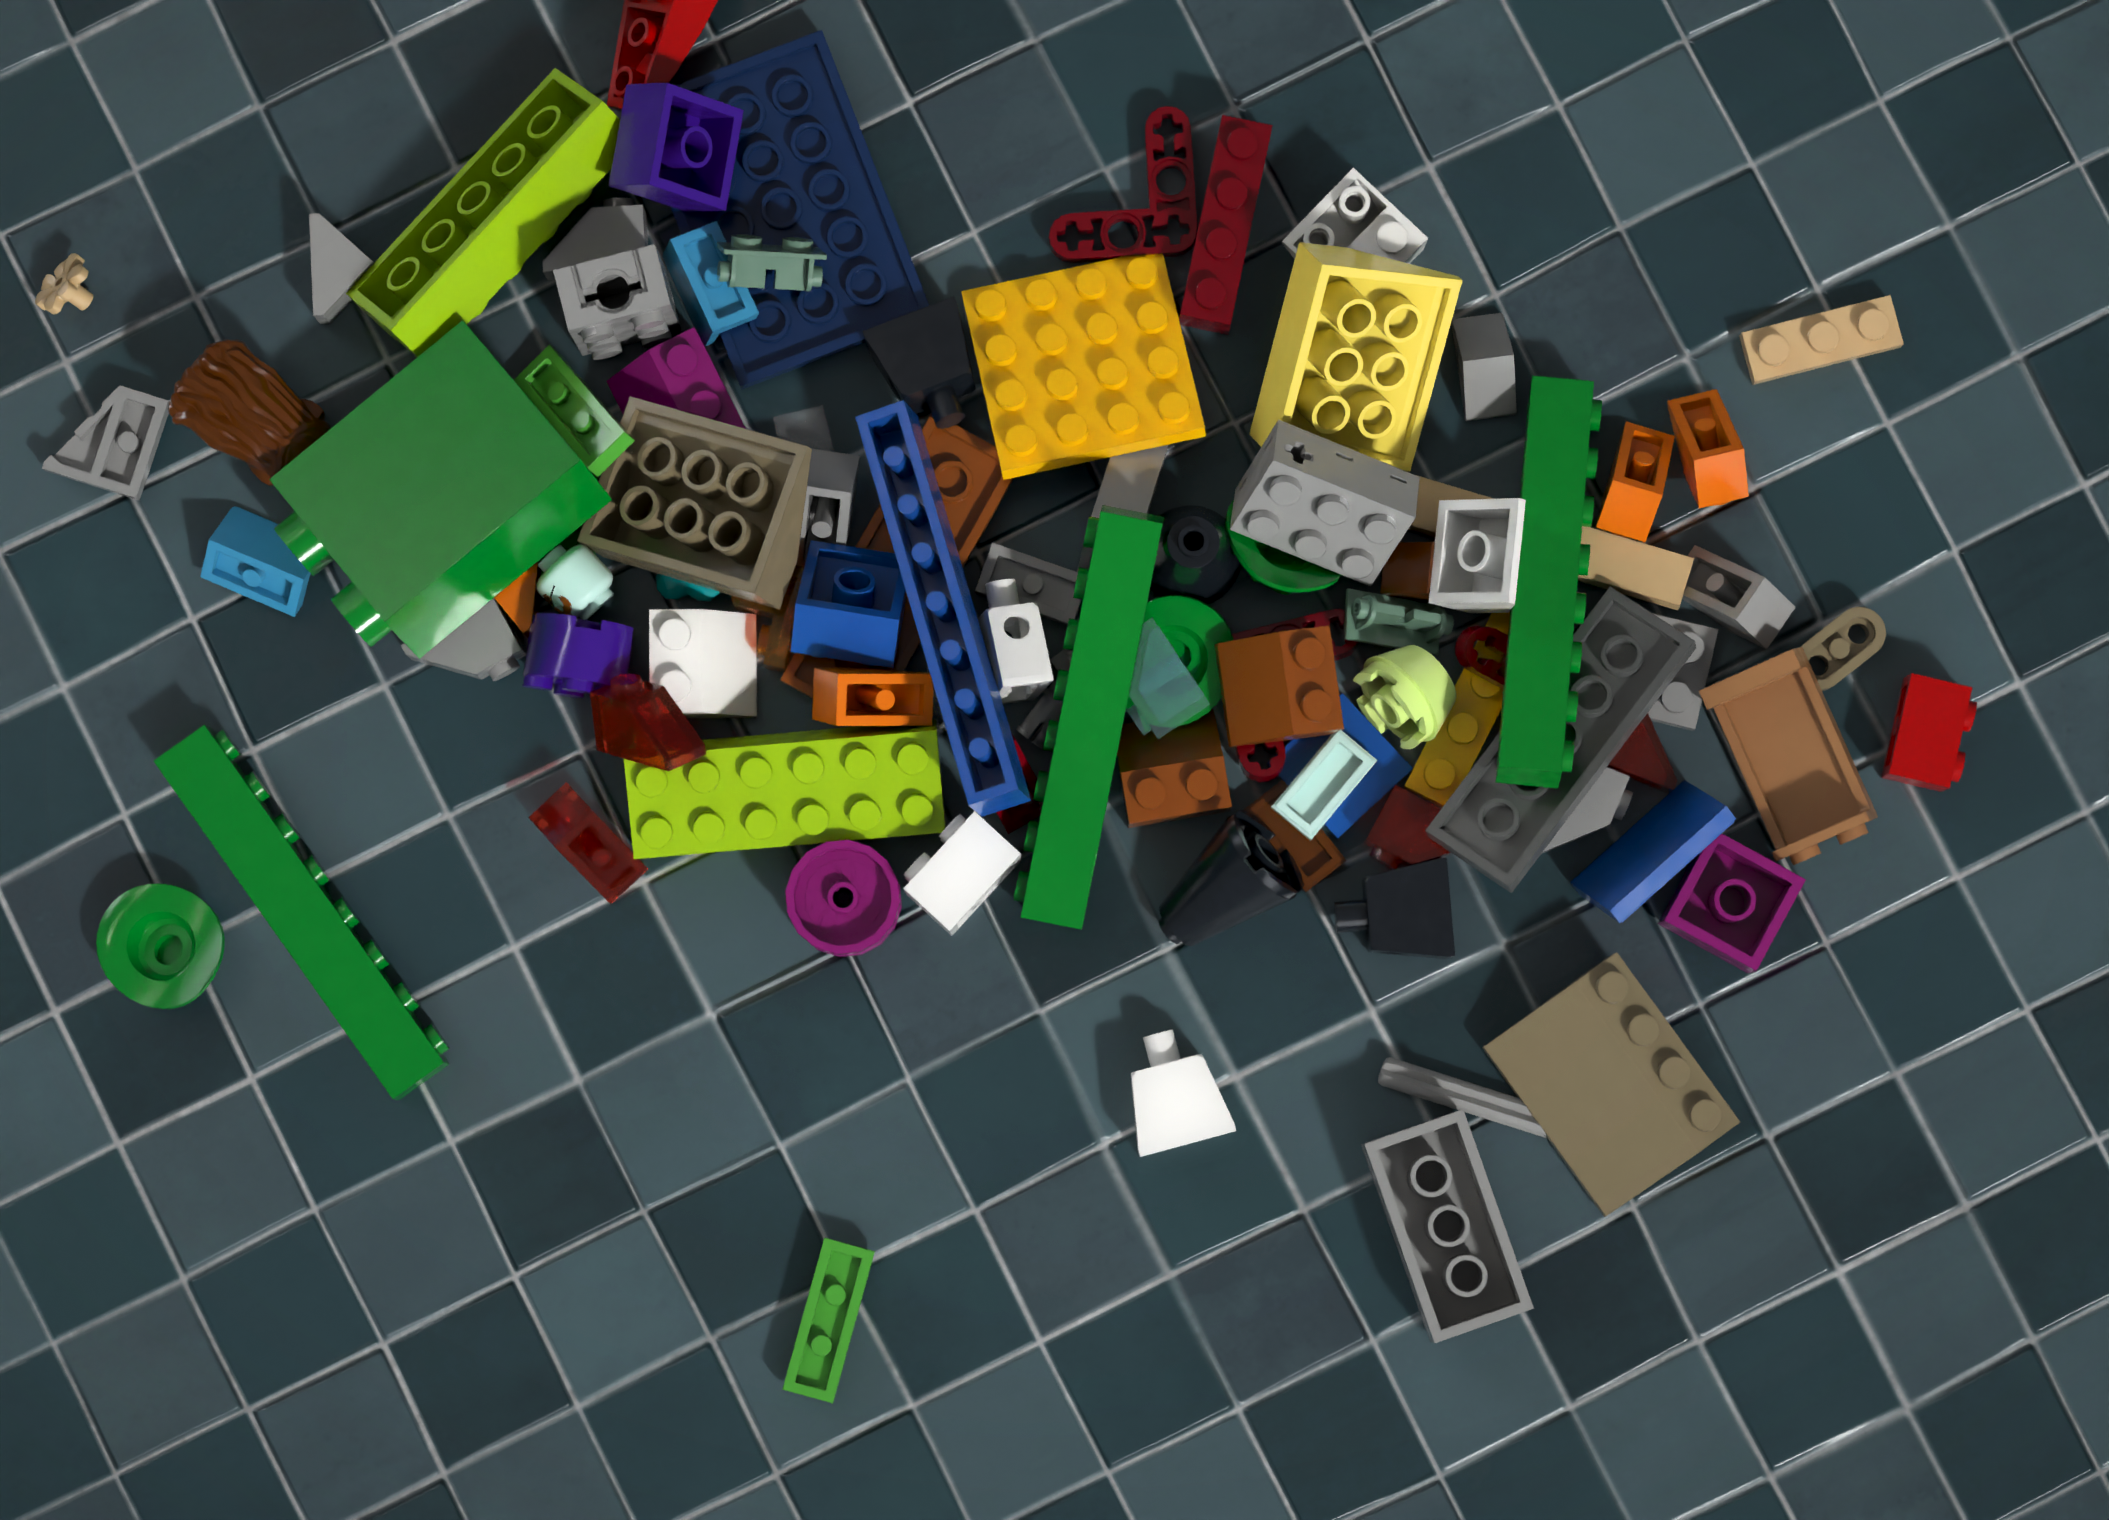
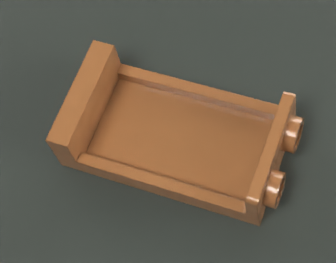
M1803 647L1786 651L1699 690L1706 709L1713 708L1772 839L1776 850L1771 853L1775 862L1789 856L1792 865H1796L1821 854L1818 843L1836 836L1839 844L1842 845L1869 833L1865 823L1878 818V815Z

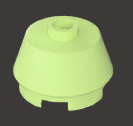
M1407 645L1368 658L1364 663L1363 670L1353 679V682L1361 685L1363 695L1356 701L1364 716L1381 734L1389 729L1395 735L1402 738L1400 740V747L1403 749H1413L1421 742L1433 740L1456 702V690L1445 668L1432 654L1416 645Z

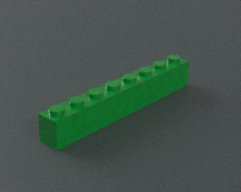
M1533 375L1531 379L1520 498L1526 500L1516 599L1515 605L1510 610L1495 783L1558 789L1562 772L1572 771L1574 741L1565 740L1566 722H1576L1578 691H1569L1570 673H1580L1582 642L1573 641L1574 624L1584 623L1586 593L1577 592L1578 575L1587 576L1590 559V544H1581L1582 526H1592L1594 496L1585 495L1586 478L1595 479L1598 461V448L1589 447L1590 430L1599 431L1602 412V400H1593L1594 381Z
M1102 505L1099 518L1089 516L1083 547L1093 549L1089 569L1079 567L1073 598L1083 600L1079 620L1069 618L1063 649L1071 650L1073 653L1069 671L1059 669L1053 700L1063 701L1059 721L1049 719L1043 748L1045 751L1053 752L1049 772L1039 770L1033 799L1034 801L1043 802L1039 822L1029 820L1023 851L1033 852L1030 871H1019L1014 901L1023 902L1021 918L1082 930L1164 521L1162 516Z
M203 725L155 759L154 763L389 1095L394 1100L402 1099L450 1064L443 1055L444 1052L450 1049L448 1044L432 1023L424 1028L413 1011L420 1007L407 986L402 981L394 986L383 970L390 963L378 945L372 939L364 943L353 927L360 923L349 904L343 897L334 901L328 893L324 884L330 881L329 876L313 855L304 859L294 845V842L299 840L300 836L287 817L281 813L275 818L264 801L271 795L253 771L245 776L234 760L241 753L229 735L223 729L216 734L213 729Z

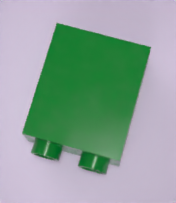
M463 320L269 479L294 510L292 514L274 528L282 541L313 576L335 560L352 581L331 598V601L344 618L370 647L374 646L390 631H393L419 659L612 500L582 460Z

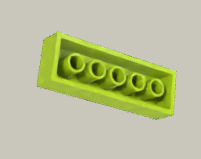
M554 68L346 294L385 332L416 357L420 356L462 320L468 324L473 318L480 315L486 308L488 301L508 280L514 278L520 272L523 263L543 242H546L555 234L559 224L571 211L590 196L596 184L612 168L620 119L601 99Z
M932 720V726H857L627 746L623 757L633 859L818 844L839 840L853 841L942 833L946 828L937 720Z

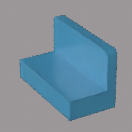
M717 221L670 239L662 254L667 269L704 347L713 344L720 333L752 321L759 315L748 288L728 287L727 282H718L717 280L718 262L727 261L728 255L723 254L717 248V242H726Z
M232 507L209 538L200 577L295 617L303 605L311 573L275 532L274 528L278 525L277 523L242 508Z

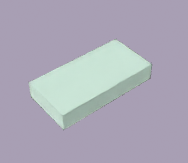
M1342 730L1331 734L1271 806V809L1311 841L1377 762V759Z

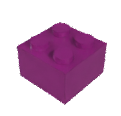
M1721 834L1690 862L1657 924L1749 974L1757 971L1806 879L1730 837Z

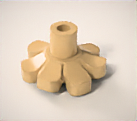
M72 253L55 268V277L51 274H46L41 286L42 291L37 294L35 304L53 315L58 314L67 301L79 310H85L91 304L94 297L91 292L80 285L89 273L83 266L85 260L78 254Z

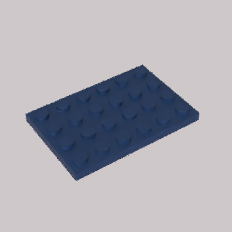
M822 30L676 85L744 110L726 211L685 212L671 207L681 235L717 221L726 242L731 243V235L734 234L762 237V244L782 245V238L784 237L807 238L813 240V247H819L827 255L826 260L814 259V266H822L823 278L821 287H812L810 292L774 289V270L766 269L765 289L748 288L759 315L752 321L720 333L741 390L865 343L863 331L929 306Z

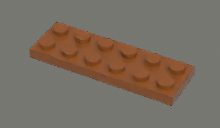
M930 414L922 432L962 568H964L1014 478L1003 480L994 445L958 425L944 429L937 428ZM879 504L856 547L895 553L881 504ZM906 597L901 634L893 668L867 666L857 662L826 657L817 658L807 654L795 653L780 681L813 699L814 668H872L906 671L921 644L908 597Z

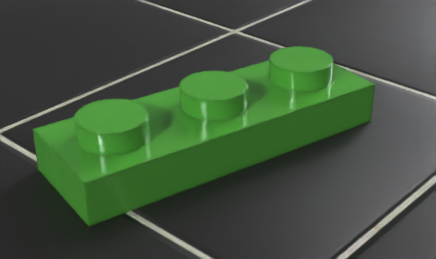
M550 344L514 379L516 384L577 454L586 467L597 477L635 441L564 357Z
M824 1238L782 1390L834 1403L875 1251Z

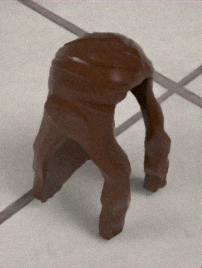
M225 339L207 345L204 353L200 354L193 364L184 370L181 379L175 383L174 393L171 395L168 407L173 424L183 425L191 429L209 447L247 463L258 479L269 486L273 485L269 480L331 429L330 424L325 421L324 410L319 405L310 400L300 399L274 368L254 356L245 342L238 339Z

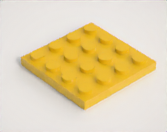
M1163 254L1118 257L961 291L1003 480L1206 437L1203 416Z

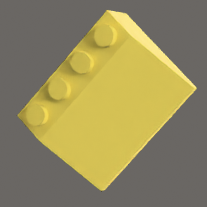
M1299 242L1249 435L1262 447L1279 419L1401 470L1410 472L1463 280L1459 276L1347 247Z

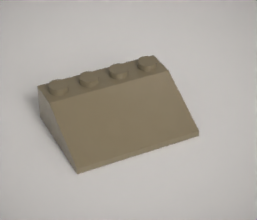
M630 396L620 424L635 441L601 474L599 483L612 500L583 524L577 542L586 545L604 558L780 610L798 559L812 449L805 445Z
M1617 952L1602 960L1482 1047L1516 1096L1525 1104L1532 1117L1540 1124L1547 1139L1604 1217L1691 1159L1740 1123L1737 1116Z

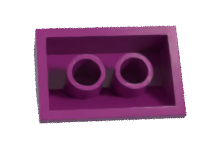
M695 327L647 350L606 381L622 414H624L629 397L631 396L745 428Z

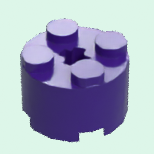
M536 613V616L533 615L523 672V687L552 690L553 684H555L553 692L555 695L584 698L585 693L592 694L593 690H595V698L624 701L633 643V627L602 620L601 623L576 619L577 616L566 614Z

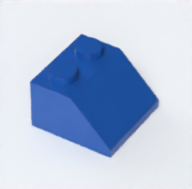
M811 540L795 603L791 652L807 654L817 658L826 657L857 662L867 666L893 668L907 597L895 553Z

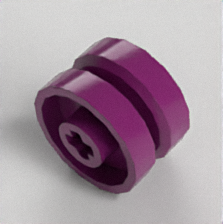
M852 840L828 841L806 852L792 869L785 890L787 914L797 933L818 951L837 957L863 955L882 945L896 928L902 909L900 883L888 861L872 847ZM842 888L849 889L853 895V902L846 908H840L834 903L833 899L834 895L841 893Z

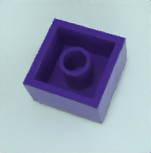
M670 83L626 84L608 186L685 212L726 211L744 110Z

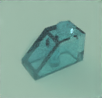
M1151 617L1143 623L1129 694L1134 705L1128 708L1127 711L1143 735L1152 730L1159 739L1209 706L1210 702L1155 619Z

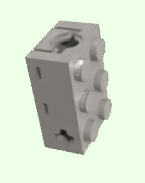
M655 244L637 248V250L633 251L629 250L578 263L575 266L553 270L568 331L582 356L591 354L593 360L606 359L621 354L623 352L621 346L639 341L642 342L643 347L657 346L671 339V333L682 331L668 275Z
M1278 419L1235 489L1230 530L1371 586L1416 518L1420 477Z

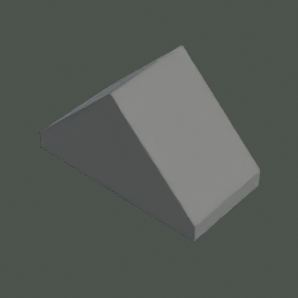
M320 213L309 214L313 316L320 324H331L352 301L346 293L374 262Z
M1503 313L1452 319L1451 324L1465 421L1516 415L1514 352Z

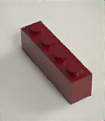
M1222 115L1179 322L1182 326L1229 335L1273 125Z

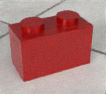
M1914 673L1904 677L1881 778L1938 792L1949 789L1951 781L1959 782L1966 756L1965 752L1958 751L1963 731L1970 732L1977 709V702L1970 701L1972 687Z

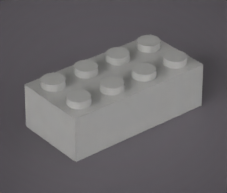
M1463 1109L1361 1144L1430 1342L1437 1343L1534 1309Z

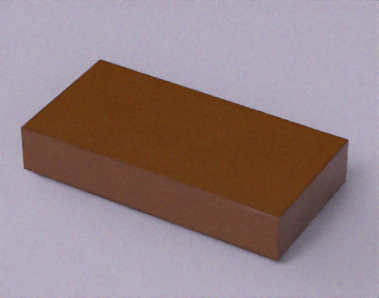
M1281 780L1243 810L1255 815L1274 832L1275 836L1269 842L1279 854L1287 848L1301 872L1304 883L1302 890L1306 893L1347 860L1322 828L1310 841L1271 809V806L1288 787Z

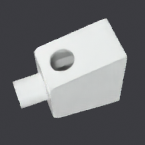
M1001 579L986 583L985 589L989 609H986L981 614L978 622L1002 703L1035 700L1054 681L1039 607L1037 603L1033 602L1019 603L1015 579ZM1005 631L1009 632L1012 637L1008 636Z
M1173 1029L1143 1037L1151 1067L1131 1072L1139 1157L1235 1132L1234 1121L1203 1055L1198 1054L1181 1059Z

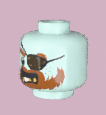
M559 544L537 565L544 572L538 579L537 591L558 614L579 616L582 620H587L614 594L609 589L613 581V574L586 545L578 544L566 551Z

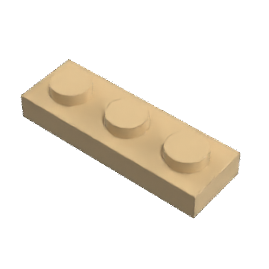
M1891 295L1742 332L1739 335L1752 385L1901 348L1904 345Z

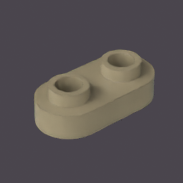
M1854 607L1843 612L1800 647H1803L1808 661L1812 657H1818L1825 663L1826 669L1824 674L1815 675L1821 690L1830 689L1878 652L1884 644L1886 628L1882 618L1875 611L1866 607ZM1851 626L1863 628L1866 634L1863 643L1856 644L1850 640L1848 631Z

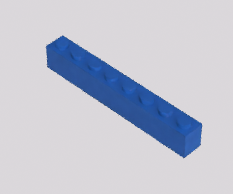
M904 400L855 416L968 805L983 817L1029 802L1031 798L918 416Z

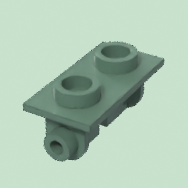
M734 234L731 235V243L717 242V248L723 254L728 255L727 261L718 262L717 280L718 282H727L728 287L765 289L766 269L774 270V289L810 292L812 287H821L822 266H814V259L826 260L827 255L819 247H813L812 239L784 237L782 238V245L762 244V237Z
M1349 588L1346 589L1344 639L1395 649L1407 645H1416L1425 649L1433 656L1439 655V638L1452 632L1454 618L1452 615L1447 614L1441 606Z

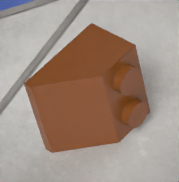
M1330 626L1279 631L1215 644L1229 747L1324 736L1344 729Z
M1213 709L1201 718L1181 726H1156L1145 721L1123 724L1116 758L1128 828L1230 812L1232 804L1224 756Z

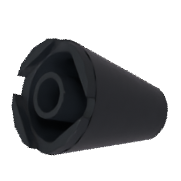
M1194 505L1175 507L1161 514L1160 516L1164 517L1150 590L1159 597L1165 595H1184L1198 599L1206 604L1213 603L1222 598L1236 582L1241 568V563L1230 546L1225 527L1226 519L1211 509ZM1184 543H1196L1202 548L1198 551H1190L1184 546Z
M1239 810L1234 815L1229 816L1160 905L1159 912L1162 918L1159 919V926L1166 937L1173 943L1179 944L1182 942L1187 946H1194L1295 898L1296 894L1303 889L1302 875L1294 858L1287 848L1280 854L1269 842L1275 836L1274 832L1255 815L1245 810Z

